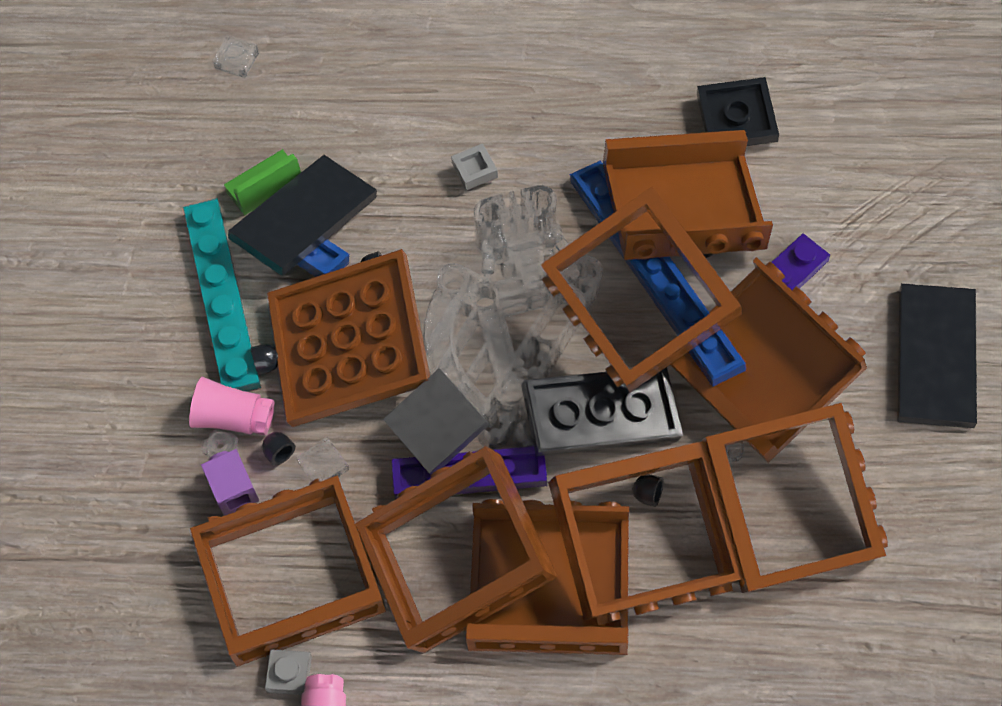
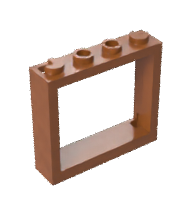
M653 186L540 264L546 273V276L541 280L553 297L560 293L568 304L562 308L574 327L580 323L589 334L583 339L596 357L600 354L604 355L610 366L605 368L610 378L617 387L624 383L629 392H632L742 315V308L739 302ZM648 211L718 308L629 370L560 272Z
M842 403L707 436L702 440L706 441L744 579L739 581L742 593L886 556L884 548L888 547L887 536L883 526L877 525L873 512L877 508L876 498L870 486L866 487L862 474L866 469L864 457L861 450L854 447L851 434H854V423L848 411L844 412ZM829 420L866 549L761 576L725 446Z
M706 441L555 475L548 482L584 621L596 618L598 625L621 619L620 611L634 608L636 615L659 610L657 602L672 599L673 606L697 600L695 593L709 589L710 596L733 591L731 583L744 579ZM688 465L718 574L597 604L568 493Z
M487 446L475 453L468 451L460 462L451 467H443L431 474V479L419 486H411L404 489L398 494L397 499L387 505L372 508V514L355 523L408 649L426 653L466 630L467 624H476L558 577L502 456ZM491 474L530 561L427 620L422 621L386 535Z
M338 475L320 482L317 478L310 482L309 486L295 491H280L270 500L259 504H244L238 507L236 512L222 517H208V522L190 528L226 646L236 667L270 655V649L284 650L386 612ZM336 504L366 590L239 636L212 547Z

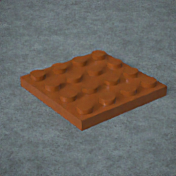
M402 249L267 293L275 348L278 353L277 361L286 421L291 427L415 390L423 382L428 381L430 372L407 255Z

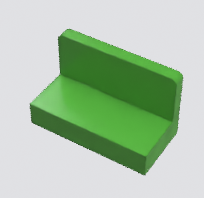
M282 149L225 183V190L245 216L301 173L298 159L294 154L288 156Z

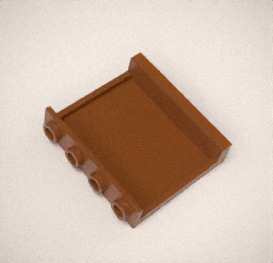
M745 130L605 140L603 168L613 213L653 186L702 254L767 249L773 228L772 221L763 220L747 166L745 151L748 139ZM648 211L618 231L624 260L669 256L681 257Z
M757 257L753 260L755 269L731 291L741 305L742 315L722 328L724 334L746 363V371L712 387L689 352L670 364L734 429L826 407L867 369L865 359L863 358L866 352L851 337L845 341L835 332L839 328L838 325L825 312L822 311L817 315L809 307L812 301L801 289L796 286L791 290L782 282L785 278L784 274L772 262L769 261L765 265ZM716 305L709 313L716 310L718 306ZM808 425L747 440V442L769 463Z
M487 499L482 501V503H473L474 523L470 594L530 561L502 500ZM538 500L523 501L558 577L476 624H467L466 641L468 651L627 655L628 610L620 611L621 619L598 625L596 618L584 621L554 505H546ZM570 501L597 604L627 597L629 506H621V504L612 501L601 502L598 506L582 505L580 502Z

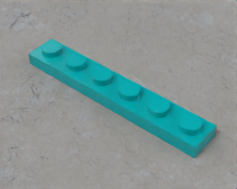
M218 198L185 206L183 209L221 384L246 392L261 388L260 379L251 352L252 344Z

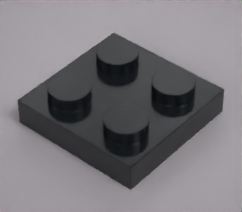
M766 77L697 86V98L705 133L745 130L748 139L747 146L778 142L779 130Z

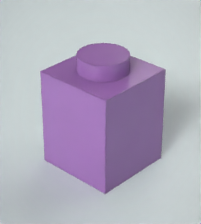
M237 449L230 452H219L213 455L209 461L201 464L224 516L236 512V509L244 504L259 502Z

